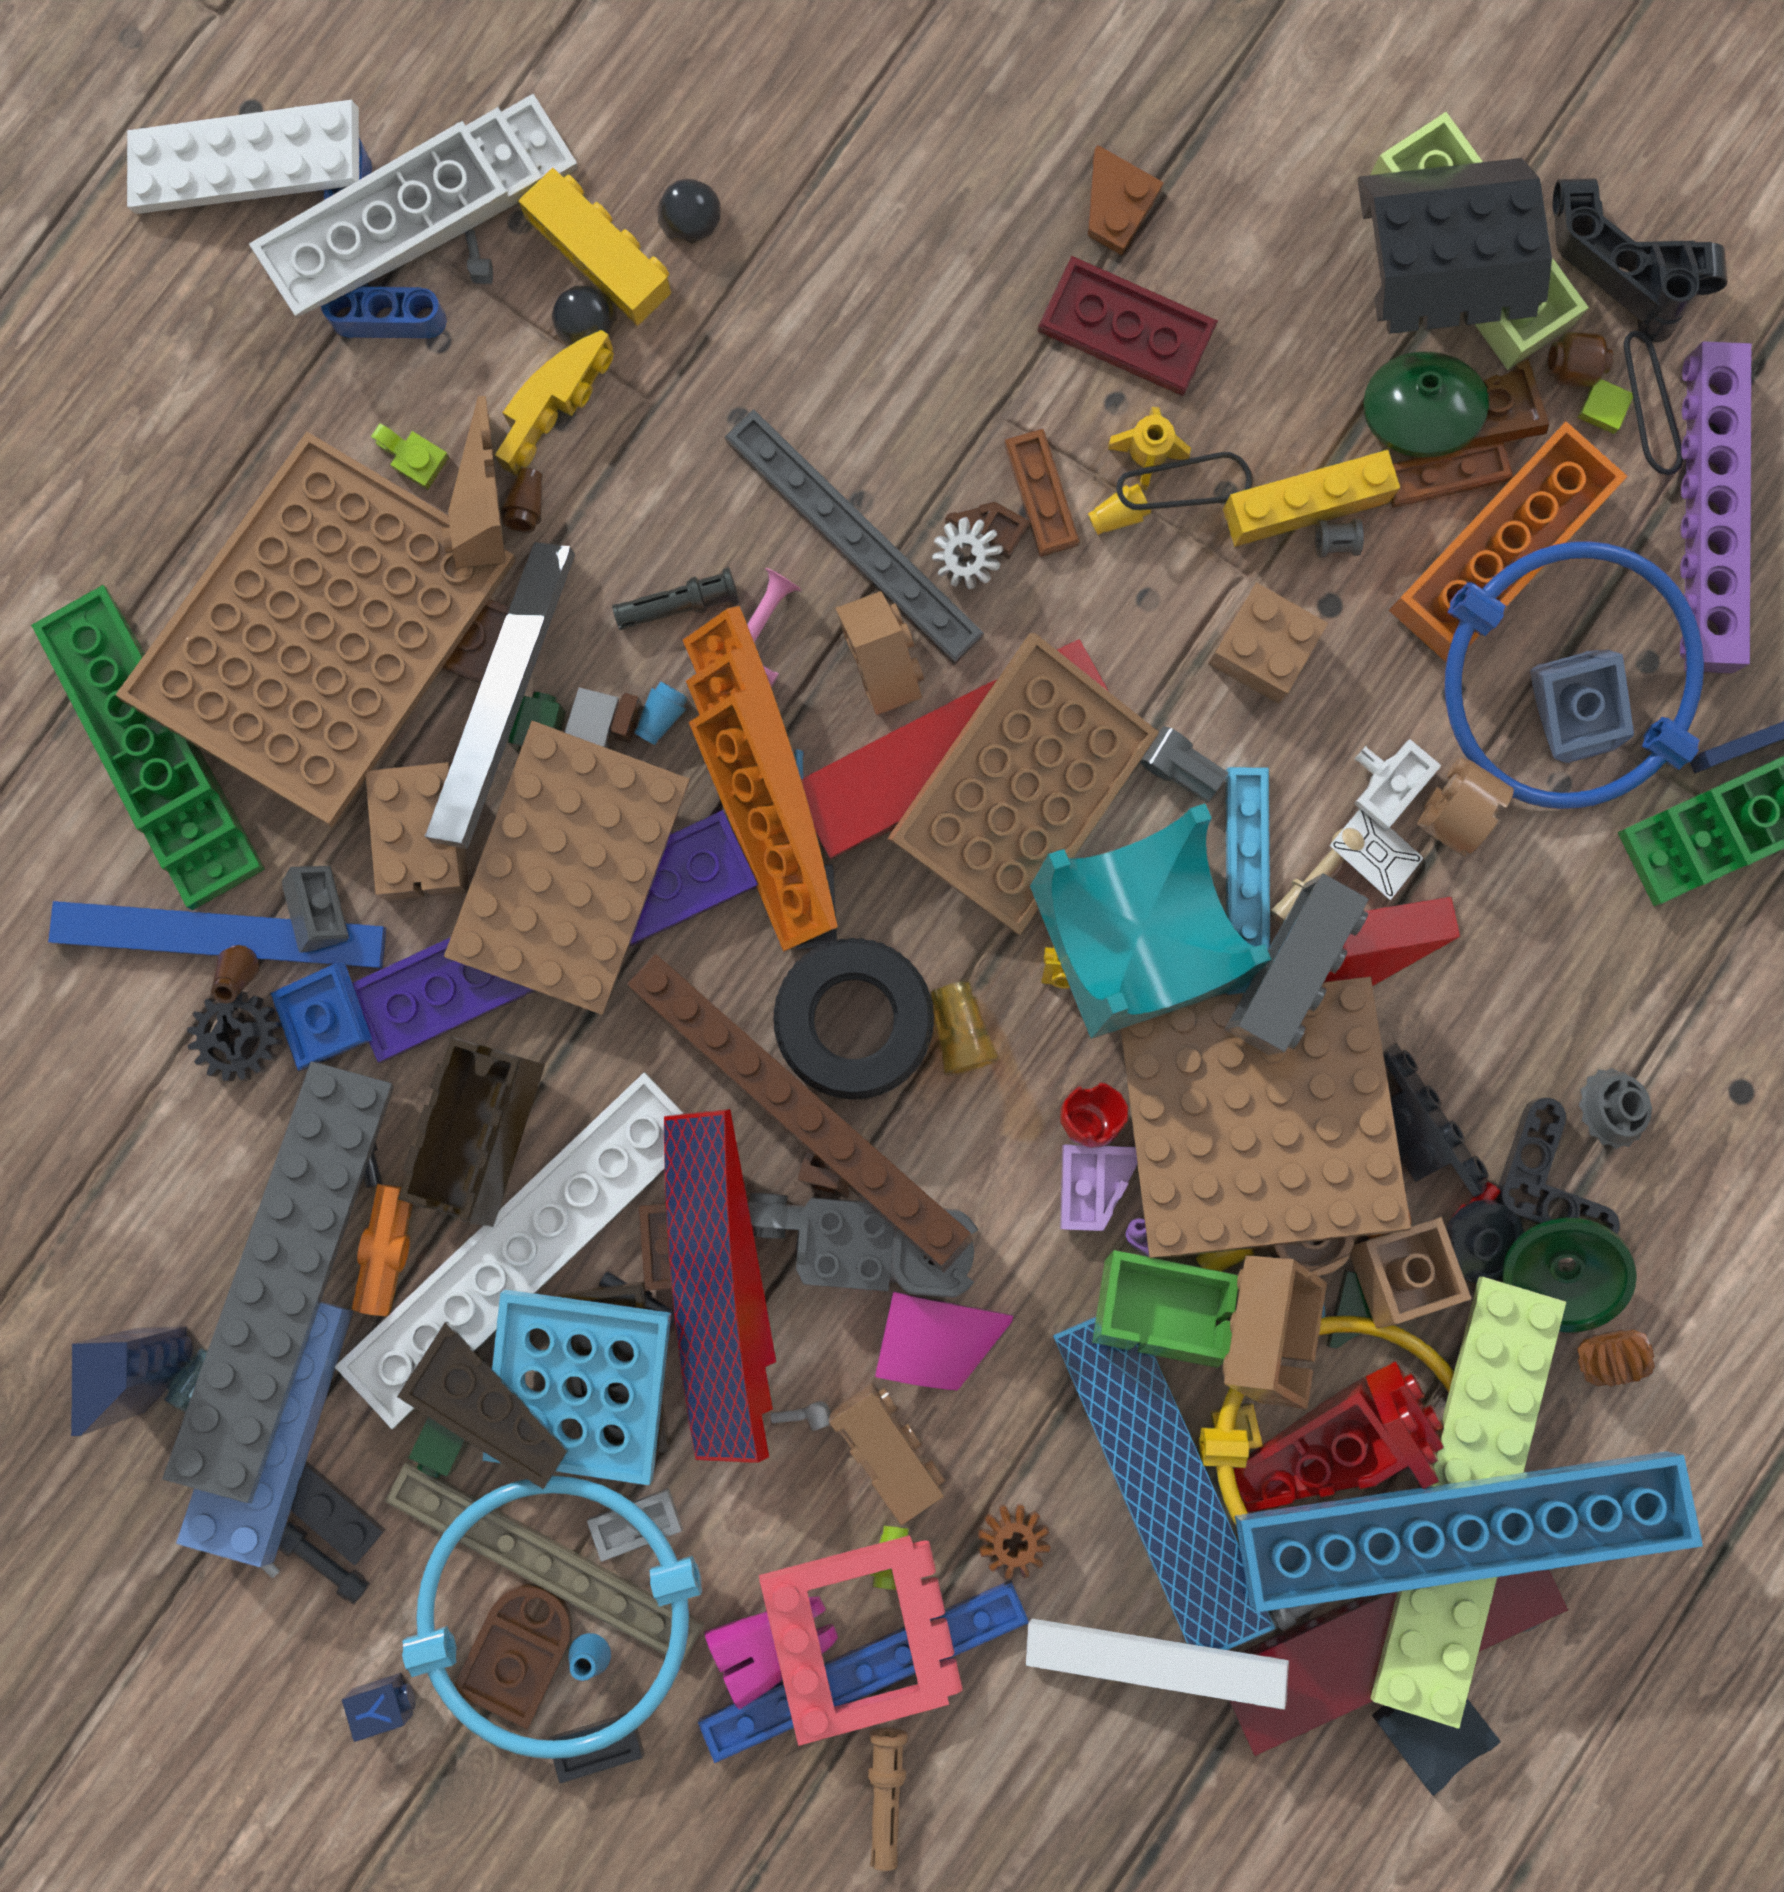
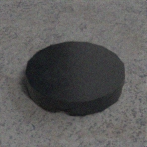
M1490 1199L1473 1201L1460 1208L1451 1218L1446 1228L1464 1279L1476 1284L1479 1277L1495 1281L1503 1277L1505 1257L1513 1243L1524 1233L1520 1218L1507 1206Z

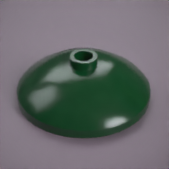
M1421 351L1401 355L1381 366L1367 385L1363 409L1368 427L1384 445L1405 455L1429 458L1456 452L1476 438L1487 418L1489 397L1487 388L1479 374L1464 361L1444 353Z
M1560 1218L1546 1221L1530 1228L1513 1243L1503 1265V1282L1505 1284L1566 1302L1559 1332H1583L1610 1322L1626 1308L1636 1288V1266L1628 1246L1609 1228L1586 1219ZM1564 1258L1572 1259V1261L1569 1263L1559 1262L1561 1259Z

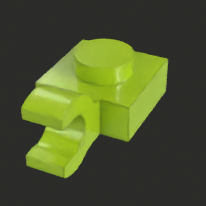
M379 423L371 436L376 441L375 444L395 456L390 464L395 471L426 490L430 488L449 459L446 451L413 431L405 441L395 432Z

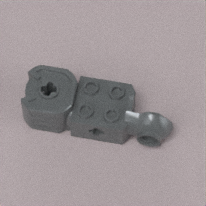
M750 1192L748 1208L754 1237L783 1239L785 1238L786 1229L798 1230L796 1270L802 1283L805 1285L889 1291V1283L895 1282L909 1294L955 1298L968 1290L974 1283L967 1276L974 1259L973 1242L943 1273L936 1265L929 1262L927 1257H923V1254L864 1201L811 1197L807 1204L802 1206L787 1204V1195ZM943 1208L971 1234L978 1231L974 1222L960 1210Z

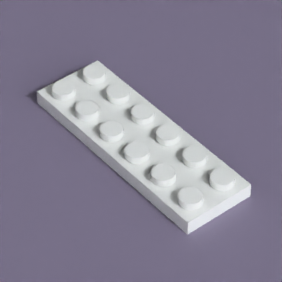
M352 100L127 130V207L135 214L348 187L359 180V107Z

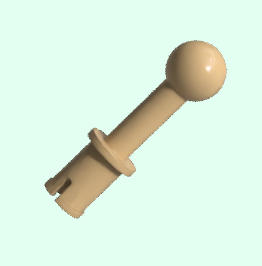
M1346 828L1342 832V839L1350 849L1361 850L1364 847V838L1358 830ZM1340 829L1334 834L1331 843L1343 829ZM1332 848L1303 882L1299 879H1294L1292 881V889L1270 911L1274 919L1282 925L1304 884L1322 873L1330 877L1345 859Z

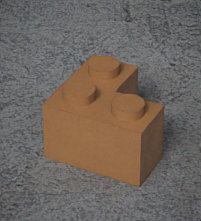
M882 591L836 607L846 643L856 661L866 696L875 714L878 715L921 699L922 695L918 682L923 681L924 676L917 658H910L908 649L914 647V642L907 624L902 621L896 603L889 605Z

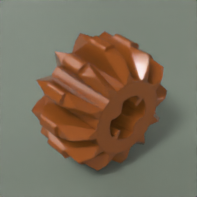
M1633 1329L1593 1335L1589 1339H1584L1577 1348L1579 1354L1578 1362L1581 1372L1584 1373L1585 1381L1598 1387L1604 1385L1612 1387L1620 1384L1626 1385L1630 1382H1639L1642 1378L1649 1377L1655 1368L1653 1361L1655 1356L1652 1345L1649 1344L1647 1334Z
M1018 1503L1016 1505L1014 1516H1009L1006 1505L999 1506L1002 1517L1000 1521L991 1514H987L985 1517L986 1523L993 1530L982 1529L978 1532L979 1539L989 1542L979 1548L981 1557L993 1556L988 1564L992 1572H995L1005 1564L1004 1577L1006 1579L1012 1578L1014 1567H1019L1022 1577L1027 1578L1029 1577V1570L1026 1564L1031 1562L1039 1569L1044 1565L1036 1552H1050L1051 1547L1049 1543L1040 1540L1049 1534V1529L1047 1525L1036 1526L1040 1519L1037 1511L1031 1512L1024 1519L1025 1508L1023 1504ZM1013 1532H1019L1021 1540L1025 1542L1024 1544L1017 1543L1015 1550H1010L1007 1541H1004V1539H1011Z

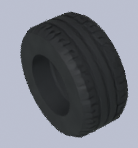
M863 938L833 940L827 944L819 945L818 948H814L802 956V959L797 961L792 969L787 972V976L784 977L776 996L773 1011L776 1041L788 1066L810 1087L826 1095L841 1099L872 1098L887 1093L901 1085L916 1071L924 1059L931 1043L934 1027L932 998L924 978L918 972L915 965L900 952L895 951L894 948L888 947L881 942L878 943L875 940H865ZM849 980L868 982L879 988L888 998L894 1015L893 1030L886 1044L873 1055L860 1059L843 1058L829 1051L821 1043L814 1023L816 1007L824 993L834 985Z

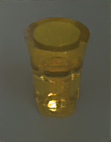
M956 982L931 991V998L934 1004V1018L942 1050L944 1075L961 1074L1000 1061V1057L990 1039L982 1018L977 998L973 996L970 982Z

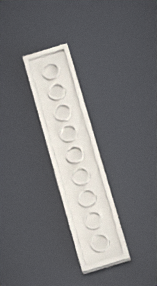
M644 1072L498 1211L494 1227L483 1225L347 1354L335 1368L391 1429L395 1428L415 1409L397 1398L443 1324L449 1322L476 1351L496 1332L499 1299L502 1291L506 1289L534 1294L538 1292L665 1170L664 1116L684 1114V1112Z

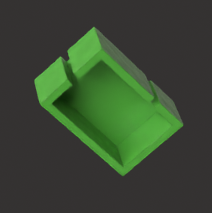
M1113 1250L1104 1262L1092 1343L1126 1350L1132 1349L1139 1343L1138 1352L1218 1368L1223 1364L1224 1358L1230 1350L1232 1333L1230 1321L1226 1319L1232 1316L1235 1311L1238 1275ZM1216 1321L1222 1322L1221 1324L1216 1326Z

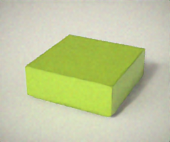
M1601 379L1594 387L1590 388L1577 418L1615 434L1619 430L1633 399L1632 392Z

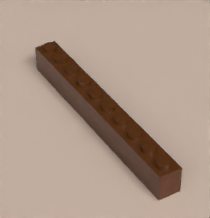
M657 954L627 983V986L636 998L943 1273L973 1241L971 1233Z

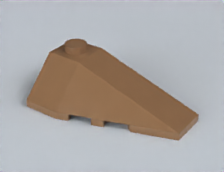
M486 396L477 397L448 510L450 527L442 528L445 553L453 552L456 568L506 563Z

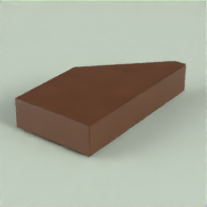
M997 502L979 505V508L959 513H949L945 518V524H953L958 531L961 518H968L971 531L977 520H983L984 528L981 534L984 536L989 531L995 530L997 536L989 541V545H1001L1003 551L1000 555L1007 559L1011 558L1030 525L1029 520Z

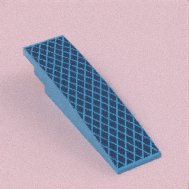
M1096 1317L1054 1334V1340L1186 1643L1229 1650L1274 1630L1275 1626L1269 1612H1256L1250 1606L1240 1546L1155 1356L1138 1352L1139 1343L1130 1350L1092 1343Z

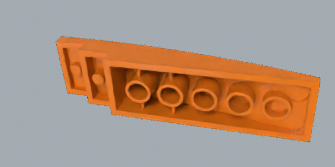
M740 606L724 610L683 639L696 672L695 675L686 680V683L699 712V716L691 720L689 724L737 841L758 883L756 887L784 952L837 928V922L817 835L792 748L750 630Z

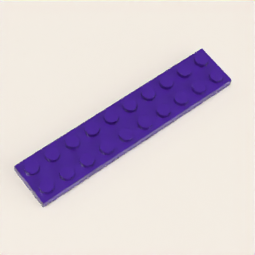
M723 810L670 835L629 947L757 888L758 883ZM450 938L352 983L372 1037V1041L369 1042L379 1063L388 1061L536 990L445 958L444 954Z

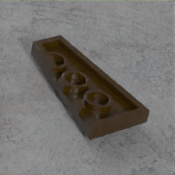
M449 1322L443 1324L397 1398L542 1489L546 1488L569 1451Z

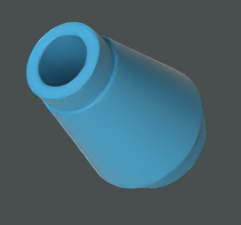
M660 681L656 689L651 687L638 722V727L634 733L649 743L656 745L658 740L687 710L684 705L688 697Z
M587 1633L577 1637L572 1642L568 1652L571 1675L577 1680L585 1681L606 1670L610 1663L611 1650L604 1638L597 1634ZM580 1659H587L591 1663V1666L584 1664V1661H581Z

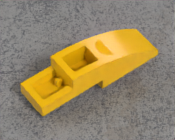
M602 330L563 349L540 367L514 395L502 412L511 430L495 454L504 470L516 476L521 467L526 468L532 462L537 450L535 445L543 432L547 434L553 428L558 417V412H556L558 409L572 417L577 407L582 408L585 406L592 394V383L599 373L604 374L613 360V347L607 333Z

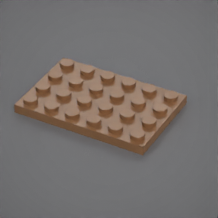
M1029 633L887 839L1013 933L1021 935L1039 909L1030 885L1047 855L1065 849L1067 857L1074 858L1155 740L1159 731L1036 633Z
M531 721L444 957L604 1015L691 780Z

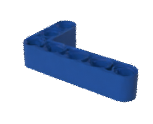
M359 138L360 180L372 173V163ZM346 187L324 190V200ZM368 283L321 306L322 313L334 331L340 336L348 338H434L444 331L447 323L446 314L435 294L429 289L421 287H368ZM351 307L348 315L340 318L336 317L339 310ZM388 307L392 308L389 315L377 318L380 310ZM422 309H433L426 318H416Z

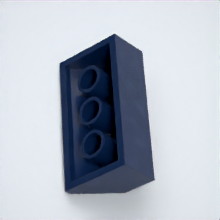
M187 1326L134 1328L73 1343L71 1436H82L145 1413L187 1369V1362L192 1357V1340L190 1337H187Z

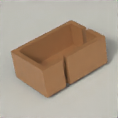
M449 762L369 770L366 773L375 895L390 901L424 897V892L431 896L468 892L466 849L431 843L425 837L451 767Z
M1246 1255L1244 1267L1240 1270L1237 1279L1239 1291L1237 1309L1233 1312L1230 1320L1232 1338L1229 1353L1225 1356L1223 1362L1224 1384L1258 1403L1308 1409L1313 1370L1282 1366L1281 1359L1315 1362L1327 1282L1313 1272H1309L1307 1268L1293 1259Z

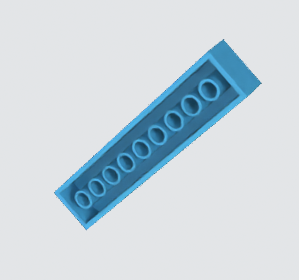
M1668 1451L1430 1486L1425 1489L1417 1488L1235 1515L1249 1602L1256 1612L1703 1547L1685 1457L1682 1454Z

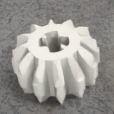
M967 517L959 520V531L953 524L948 523L944 526L948 538L938 536L934 540L937 546L945 549V551H939L932 555L933 561L945 560L946 563L945 566L939 569L938 574L942 577L952 571L954 574L951 578V585L954 587L959 585L963 576L968 589L976 586V576L983 583H987L991 577L986 568L998 570L1001 566L990 555L1000 554L1003 551V547L1001 545H989V541L997 536V532L991 530L983 536L981 534L984 528L983 520H977L972 531ZM970 544L973 546L971 553L977 557L976 560L972 558L966 563L963 561L964 553L959 551V546L963 548Z

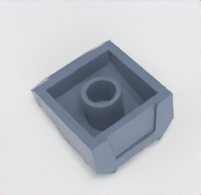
M1609 649L1586 651L1582 654L1538 664L1530 670L1540 719L1555 759L1570 763L1614 751L1633 737L1634 730L1623 654Z

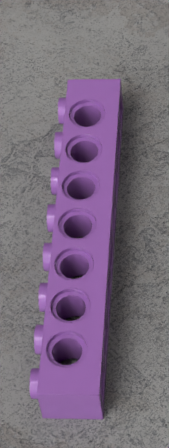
M1702 341L1685 358L1682 367V378L1684 381H1687V396L1682 404V418L1687 420L1686 436L1681 447L1682 458L1686 460V475L1681 484V496L1683 499H1686V514L1681 522V536L1683 539H1686L1685 555L1681 561L1680 573L1681 577L1685 579L1684 596L1695 615L1701 634L1704 672L1735 673L1750 664L1751 344ZM1709 383L1715 385L1719 389L1720 395H1717L1714 392H1712V390L1709 387ZM1709 422L1719 428L1720 435L1715 434L1710 429ZM1708 461L1717 465L1720 475L1711 471ZM1708 501L1714 502L1718 506L1719 515L1710 510ZM1708 540L1718 546L1719 555L1709 549ZM1708 580L1713 581L1718 586L1719 595L1710 591L1707 584ZM1707 620L1713 621L1718 626V635L1713 634L1708 629ZM1682 636L1680 656L1682 659H1685L1684 671H1686V651Z

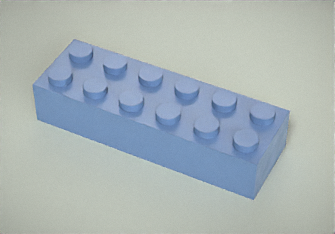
M324 1302L320 1303L252 1504L194 1489L176 1544L257 1567L274 1563L297 1491V1484L305 1466L353 1310Z

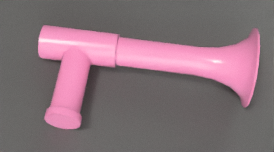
M765 568L769 577L767 591L747 624L754 642L779 602L793 591H802L794 583L768 568ZM763 666L772 687L779 673Z

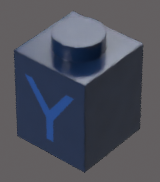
M402 1673L353 1688L342 1699L354 1742L404 1726L413 1716V1709L416 1706L413 1689L409 1683H404Z

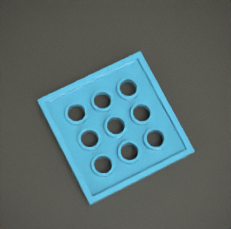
M506 1289L500 1293L492 1369L568 1448L569 1451L556 1472L643 1485L651 1484L654 1476L672 1313ZM539 1328L548 1334L550 1338L548 1349L541 1350L532 1345L530 1342V1332L532 1329ZM577 1334L586 1336L592 1345L591 1353L585 1356L577 1354L571 1346L572 1336ZM619 1340L628 1342L634 1350L633 1359L627 1362L617 1359L613 1353L614 1342ZM534 1370L543 1375L545 1379L544 1390L534 1391L527 1386L525 1381L527 1371ZM573 1376L583 1379L587 1385L586 1396L575 1397L571 1395L567 1389V1379ZM617 1382L626 1386L629 1391V1400L625 1403L614 1402L608 1394L609 1384ZM568 1418L577 1420L583 1429L582 1437L572 1439L566 1436L562 1429L563 1420ZM607 1425L620 1427L624 1432V1443L620 1445L609 1443L604 1437V1427ZM483 1452V1461L501 1463Z

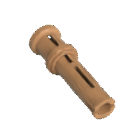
M877 1728L870 1731L869 1741L873 1743V1766L868 1769V1779L874 1785L870 1866L880 1871H890L898 1867L900 1786L906 1780V1770L902 1768L903 1745L907 1743L908 1733L896 1728Z

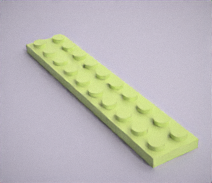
M1478 1278L1441 1421L1444 1428L1439 1430L1438 1433L1444 1448L1435 1452L1439 1461L1432 1464L1439 1482L1431 1486L1524 1473L1566 1305L1565 1301L1489 1278ZM1497 1577L1397 1592L1370 1699L1373 1702L1459 1729Z

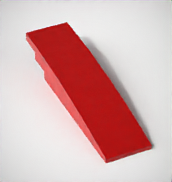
M1080 639L1057 649V651L1108 691ZM997 679L801 779L816 835L830 860L864 842L868 843L896 827Z

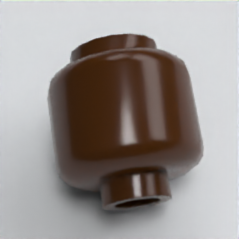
M1566 332L1559 338L1558 342L1554 341L1551 344L1547 359V370L1549 374L1554 376L1555 381L1559 385L1594 387L1601 380L1603 374L1610 372L1613 363L1612 349H1607L1606 340L1601 334Z

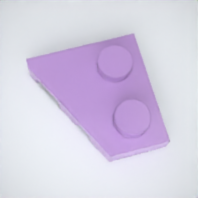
M1062 1145L1060 1229L1104 1231L1118 1200L1129 1184L1128 1181L1138 1164L1136 1147L1103 1146L1089 1148L1083 1145Z

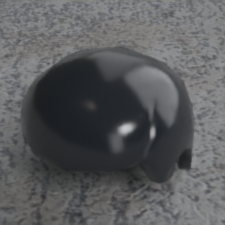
M695 179L675 181L666 188L657 207L658 224L669 239L679 238L691 244L712 235L720 221V201L717 194L709 185Z
M576 285L564 291L556 300L552 312V322L557 336L569 345L601 330L609 335L613 323L617 320L611 300L592 286Z

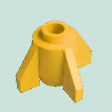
M1151 407L1149 416L1141 419L1134 429L1111 436L1108 450L1128 452L1129 450L1132 459L1143 468L1161 465L1166 461L1167 457L1178 460L1189 459L1191 447L1175 434L1173 425L1169 420L1161 416L1160 408ZM1152 473L1141 475L1139 485L1141 490L1147 491Z

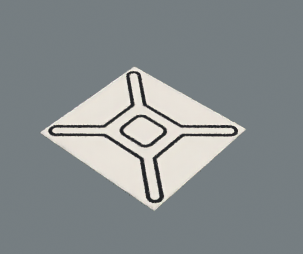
M1361 809L1358 810L1329 845L1389 900L1393 898L1423 859L1391 828L1385 830ZM1346 828H1354L1362 834L1365 844L1361 850H1352L1344 843L1342 832Z

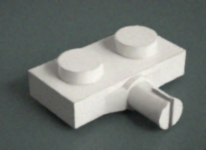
M1410 739L1405 742L1393 757L1386 761L1381 760L1365 746L1354 760L1370 771L1373 776L1367 789L1354 804L1386 830L1390 828L1442 765Z

